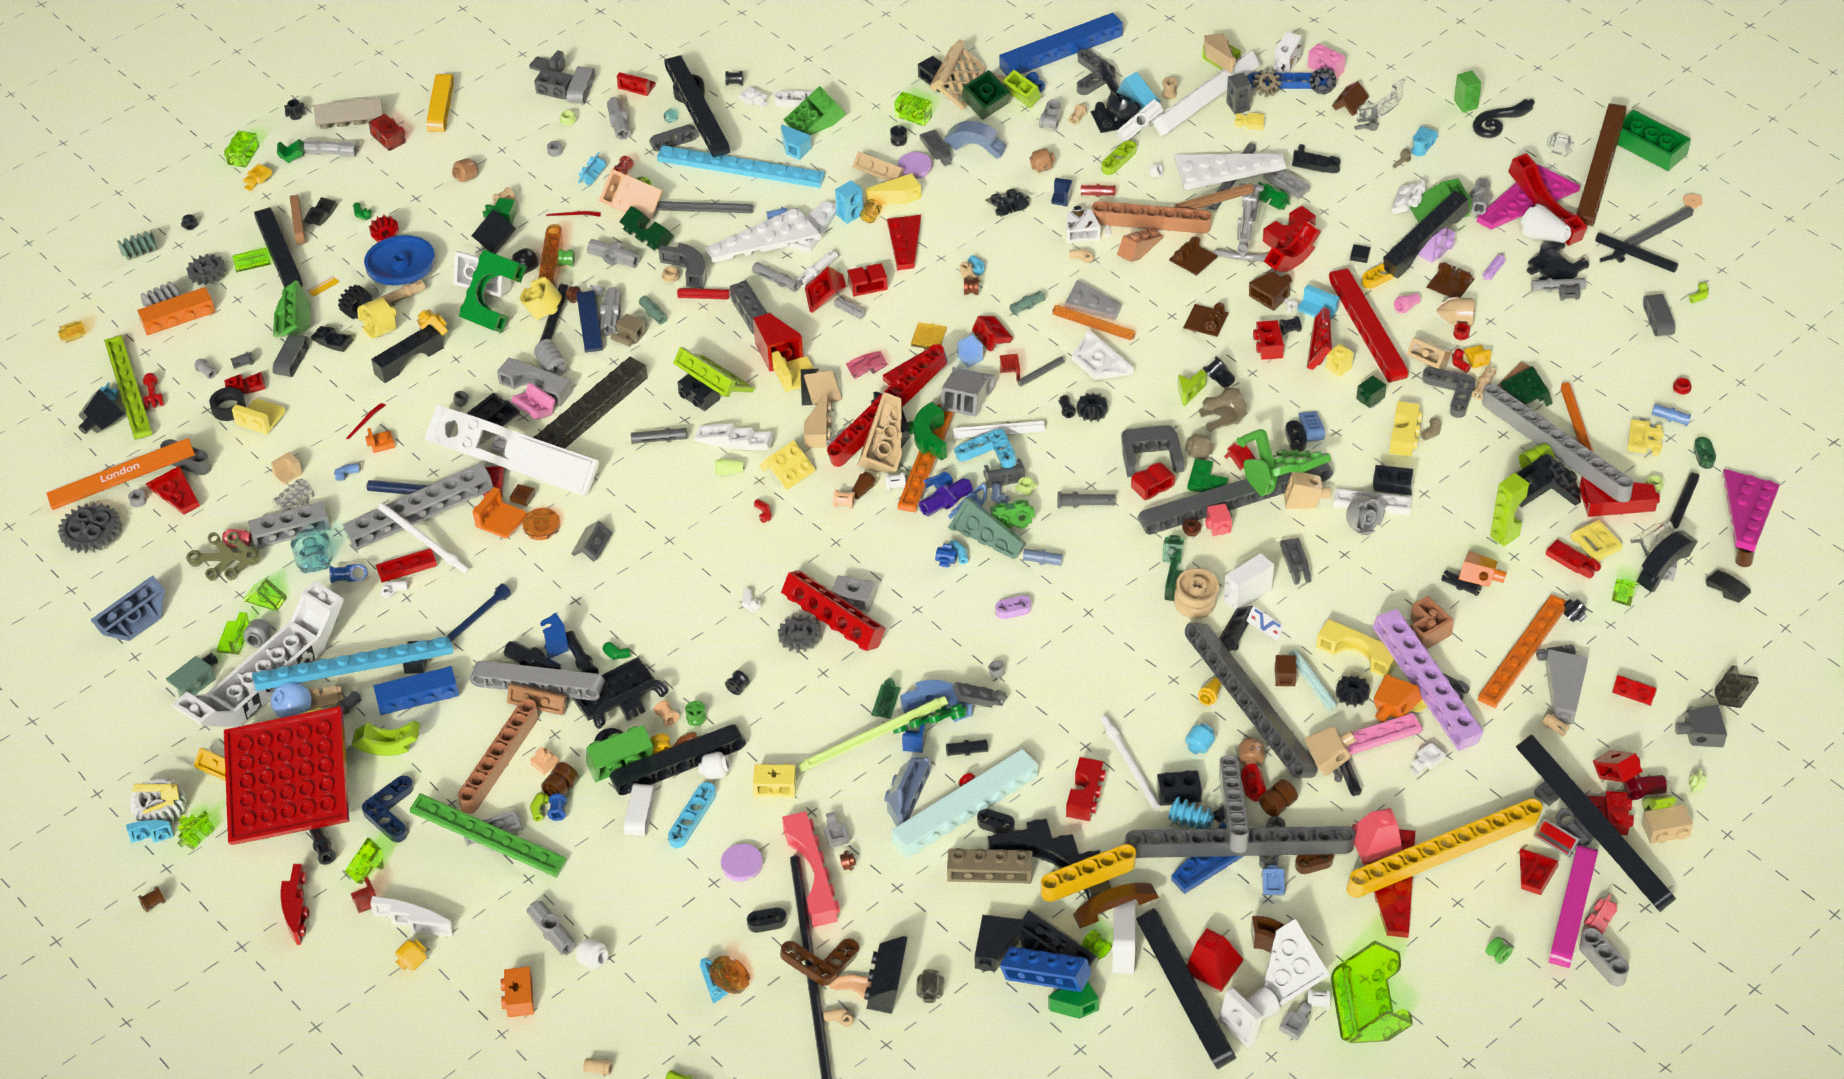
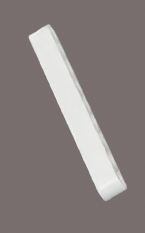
M1251 50L1236 59L1233 73L1222 69L1154 118L1152 123L1160 136L1166 134L1226 91L1228 76L1244 73L1246 76L1258 68L1261 64L1254 51Z

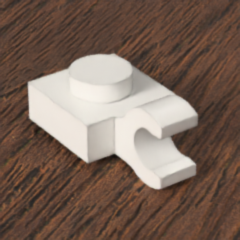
M749 86L738 94L739 100L751 106L757 104L764 108L768 105L764 101L767 96L753 87Z
M1430 743L1417 752V759L1411 763L1414 767L1410 771L1417 776L1426 766L1429 769H1433L1445 760L1446 754L1433 743Z

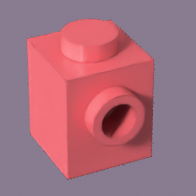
M1226 504L1207 507L1205 524L1206 528L1210 529L1212 536L1231 533L1232 519Z

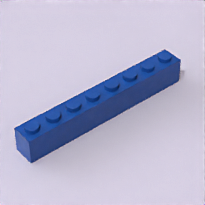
M1112 12L1000 54L999 68L1006 76L1013 70L1019 74L1026 73L1076 54L1082 49H1089L1123 36V22Z

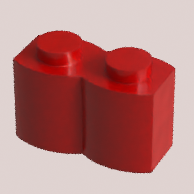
M1161 462L1152 464L1147 470L1136 472L1131 477V488L1144 500H1149L1159 494V492L1169 490L1175 484V475Z

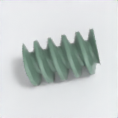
M151 229L150 235L147 231H144L143 237L140 233H137L136 239L133 235L130 236V241L127 238H123V244L120 240H117L122 257L125 256L127 260H130V254L136 258V252H139L142 256L144 249L147 253H150V247L156 251L157 244Z

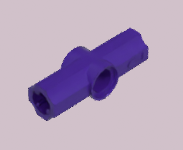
M962 478L949 486L947 484L942 485L934 494L919 502L920 511L923 515L929 517L943 508L945 510L950 509L958 500L973 491L972 483L969 479Z

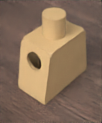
M1291 472L1284 493L1285 509L1316 508L1320 498L1330 499L1331 488L1322 487L1320 476L1304 472Z
M1335 727L1304 738L1317 768L1325 777L1350 759L1351 754L1347 746L1357 741L1351 730L1341 735Z

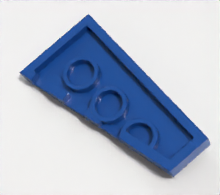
M1222 822L1218 826V829L1226 828V824ZM1196 856L1188 858L1171 875V881L1186 894L1244 856Z

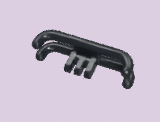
M653 679L603 703L593 714L595 727L601 729L606 724L604 713L618 706L627 721L631 720L629 711H631L633 717L638 716L636 708H638L641 714L645 713V709L638 696L653 690L659 697H664L669 692L668 687L664 682Z

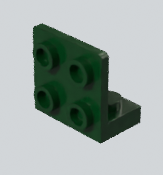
M1533 366L1500 383L1503 390L1525 405L1536 399L1539 402L1543 401L1546 407L1553 404L1548 388Z

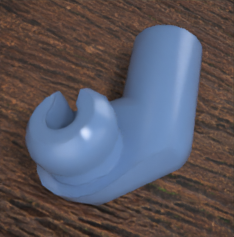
M359 463L346 464L335 469V480H344V474L359 473Z

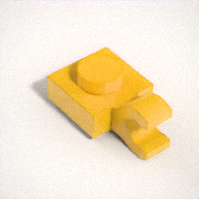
M257 164L247 172L248 176L243 179V182L247 183L244 189L252 191L257 182L261 184L272 176V170Z

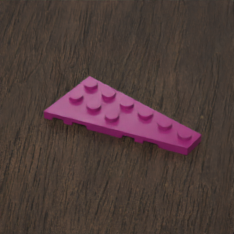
M1536 164L1544 185L1555 201L1580 191V185ZM1515 183L1494 201L1484 214L1477 217V223L1492 230L1524 216L1526 211L1530 207L1534 208L1535 205L1520 186Z
M1723 469L1722 476L1725 480L1724 487L1727 491L1726 499L1729 514H1731L1730 521L1731 525H1733L1735 546L1755 552L1780 484L1770 480L1759 479L1753 475H1745Z

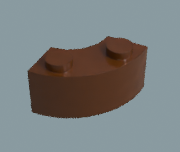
M1252 916L1251 937L1253 948L1262 949L1271 954L1275 932L1284 924L1269 917Z

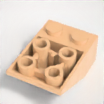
M611 169L598 201L625 213L632 205L644 213L651 221L663 191Z

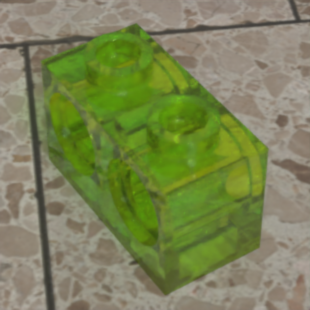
M902 91L894 101L895 117L921 126H925L932 118V101Z
M239 130L236 132L228 147L224 150L227 165L244 168L248 166L259 148L257 133Z

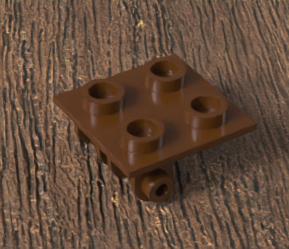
M1195 236L1191 237L1189 242L1184 243L1179 250L1175 251L1174 255L1169 258V261L1197 276L1217 259L1218 255L1199 246L1200 238Z
M1440 262L1438 265L1439 271L1426 288L1450 298H1461L1475 278H1473L1471 272L1464 271L1461 268L1456 270V266L1452 267V265L1446 262Z
M1221 302L1216 303L1214 308L1194 304L1183 328L1218 337L1229 312L1225 311L1224 304Z

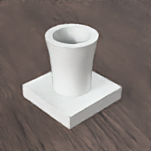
M1265 987L1260 988L1247 1000L1231 988L1226 991L1219 1021L1247 1048L1255 1045L1261 1021L1277 1015L1279 1003L1273 992Z

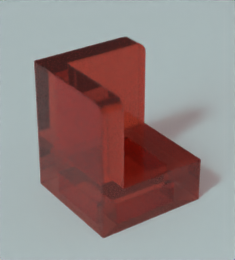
M1018 354L999 355L1000 373L1015 372L1016 381L1020 379Z
M368 877L364 878L365 888L350 893L358 914L372 909L371 899L372 896L376 897Z

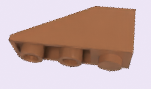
M1154 228L1123 235L1117 255L1130 262L1140 260L1164 236L1159 234V231Z

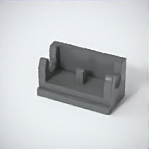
M1017 459L1018 464L1011 468L1003 467L990 471L988 465H984L983 475L988 488H992L995 483L1001 486L1018 483L1019 479L1025 477V468L1021 459Z

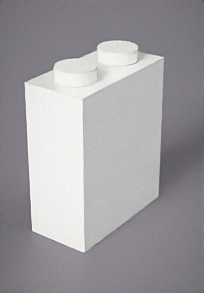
M1260 553L1226 574L1225 604L1235 611L1236 608L1246 607L1272 590L1274 564Z

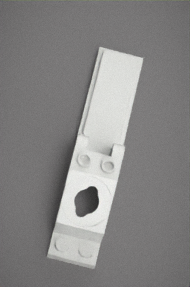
M436 405L425 436L427 441L586 497L589 494L600 463L598 460ZM457 422L458 435L450 438L454 424ZM483 430L508 439L502 457L477 448Z

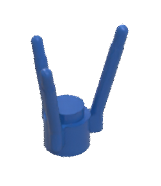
M944 471L936 476L925 479L923 482L927 483L926 488L934 485L938 489L942 485L947 484L949 486L953 484V479L948 472Z

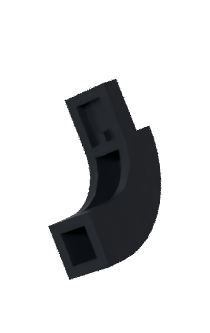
M1684 530L1670 534L1645 559L1642 564L1643 570L1636 582L1649 592H1655L1668 569L1678 560L1689 557L1698 541Z

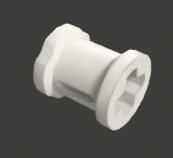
M904 472L890 476L885 474L887 491H890L891 488L899 487L904 489L906 485Z
M1308 989L1307 1003L1311 1007L1316 1006L1329 1009L1330 990L1320 992Z

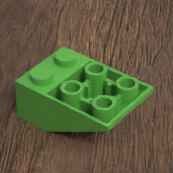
M819 86L783 120L790 128L812 135L834 126L846 114L827 92Z
M1459 178L1443 181L1422 194L1421 203L1417 207H1410L1418 223L1425 219L1453 191H1457L1468 198L1469 213L1465 217L1470 216L1472 200Z

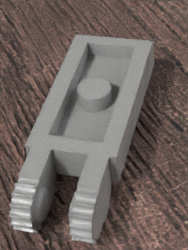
M1285 170L1263 174V179L1268 183L1276 185L1297 199L1310 191L1309 184Z

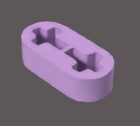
M1017 596L1000 600L995 605V614L1000 619L1029 614L1032 609L1031 599L1027 596Z

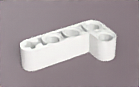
M1135 900L1114 908L1112 973L1134 974Z

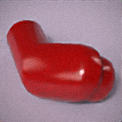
M1457 348L1452 353V363L1455 367L1468 373L1471 365L1463 361L1464 351Z
M756 499L754 507L762 511L759 514V518H761L759 520L762 523L769 522L772 519L770 505L760 499Z

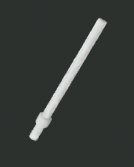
M383 502L380 503L378 506L379 510L443 557L447 564L451 567H456L464 574L469 572L470 568L459 561V557L447 552Z
M1107 715L1102 716L1100 720L1106 729V735L1114 742L1153 810H1158L1161 805L1119 737L1118 729L1112 725Z

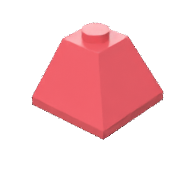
M1391 808L1370 812L1351 827L1355 831L1354 845L1362 864L1376 862L1402 851L1398 823Z

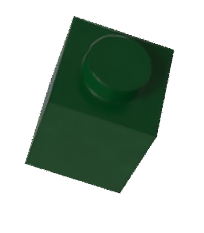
M1373 375L1358 385L1356 399L1368 408H1371L1385 398L1386 384Z

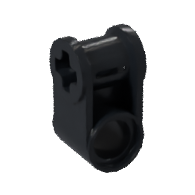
M1216 356L1214 357L1215 360L1207 367L1204 366L1203 369L1221 387H1229L1234 383L1235 377L1226 364Z

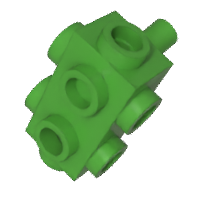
M1016 500L1009 504L998 503L990 507L991 515L1008 528L1017 526L1019 529L1026 528L1028 524L1032 523V518L1035 517L1033 506L1030 507L1028 500Z

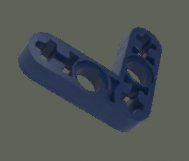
M405 775L397 777L362 804L364 817L387 838L396 843L402 842L407 838V829L405 824L391 813L389 809L413 792L412 779ZM385 795L393 796L392 799L387 801L382 799ZM382 818L390 819V821L385 824L379 823V821Z

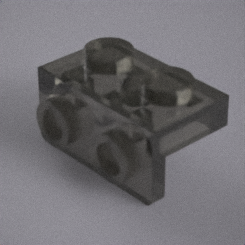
M1732 665L1715 687V696L1719 705L1741 708L1759 684L1758 677L1741 675L1738 672L1737 666Z

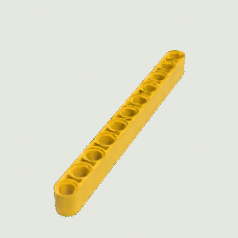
M1536 799L1525 800L1356 869L1349 876L1346 891L1355 898L1365 896L1537 824L1543 806Z

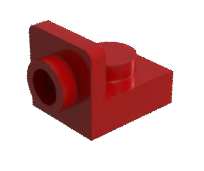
M1237 443L1228 447V452L1224 456L1226 459L1231 457L1240 471L1244 469L1245 460L1256 459L1247 445L1241 447Z

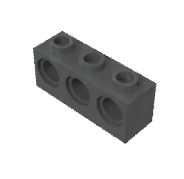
M745 280L730 285L731 302L750 332L754 334L753 318L767 314V312Z

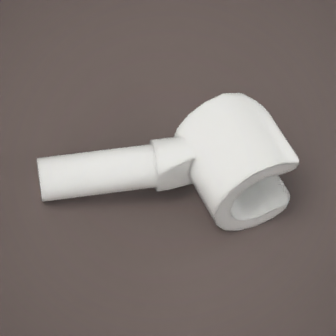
M1286 298L1284 301L1287 306L1286 311L1291 313L1292 308L1297 311L1298 303L1293 300L1289 301Z

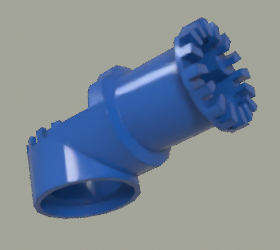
M352 564L338 568L329 567L331 583L345 580L347 582L363 581L368 576V570L362 564ZM357 567H361L364 570V575L361 578L354 576V569Z

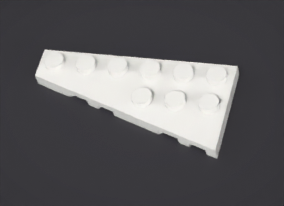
M1282 153L1174 155L1184 190L1286 169Z
M796 207L704 248L705 254L714 263L732 259L735 255L742 253L746 256L751 255L752 251L761 250V252L774 250L787 247L789 243L799 241V244L806 243V239L815 238V240H819L821 236Z

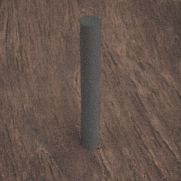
M1061 356L1017 381L1018 385L1022 387L1065 363L1064 358Z

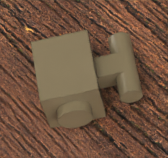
M626 313L616 324L618 334L612 333L610 339L628 347L632 343L637 344L646 334L644 320Z

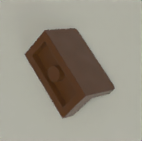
M1357 81L1345 87L1332 104V107L1336 111L1345 106L1349 113L1354 116L1367 101L1369 95Z

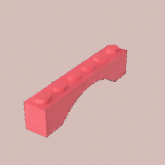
M806 811L783 816V830L788 846L804 856L814 873V883L807 897V908L812 927L837 922V913L840 912L838 900H833V896H835L832 883H828V879H830L829 871L822 864L825 863L824 855L817 848L820 847L817 834L813 835L812 832L815 831L812 818L808 819Z

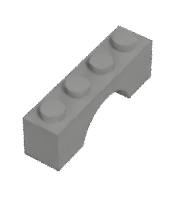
M508 357L497 370L499 384L516 389L532 383L541 387L544 392L555 399V405L560 407L572 394L570 379L523 363L520 360Z

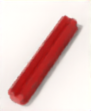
M679 288L677 290V297L728 300L730 291L728 289Z

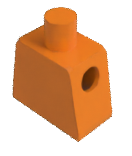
M1468 551L1459 579L1490 587L1492 580L1504 583L1507 572L1496 569L1498 563L1496 560Z
M1386 674L1373 699L1378 711L1375 717L1380 722H1385L1389 716L1399 718L1407 715L1422 700L1419 687Z

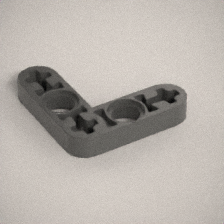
M1088 49L1080 50L1077 54L1078 63L1092 73L1077 82V93L1088 95L1106 84L1103 82V76L1098 67L1093 65L1100 64L1105 60ZM1108 63L1111 72L1115 74V67Z
M1435 367L1425 368L1422 375L1423 382L1428 385L1454 390L1450 414L1455 418L1464 417L1472 398V392L1475 389V378L1470 375L1437 369ZM1445 378H1450V379H1452L1453 381H1452V382H1447V381H1445L1444 379H1445ZM1458 395H1466L1467 398H1460Z

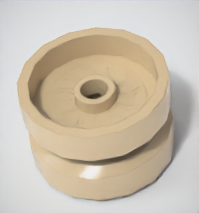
M1192 568L1182 572L1177 579L1174 593L1176 609L1182 615L1189 618L1199 619L1210 615L1216 607L1219 593L1217 578L1211 572L1202 568Z

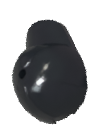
M529 248L518 250L511 258V260L527 266L524 275L539 266V259L536 253Z

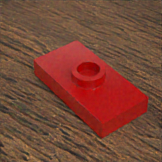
M485 467L490 475L493 487L500 489L503 498L504 467Z

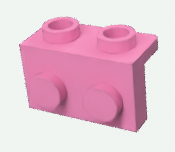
M529 383L526 392L512 396L511 402L520 410L528 413L532 418L541 419L552 415L555 399L534 384Z

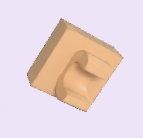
M543 747L535 752L536 755L530 759L531 765L543 775L552 770L559 762V759Z

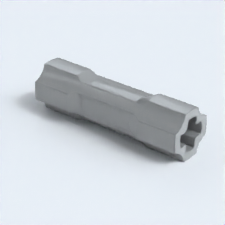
M305 139L304 152L310 155L337 154L346 157H356L357 143L345 141L340 143L322 142L320 140Z

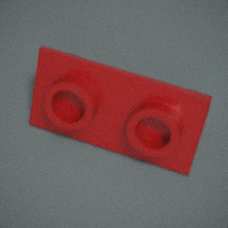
M1617 675L1612 691L1614 694L1649 706L1652 705L1653 698L1657 692L1654 686H1649Z

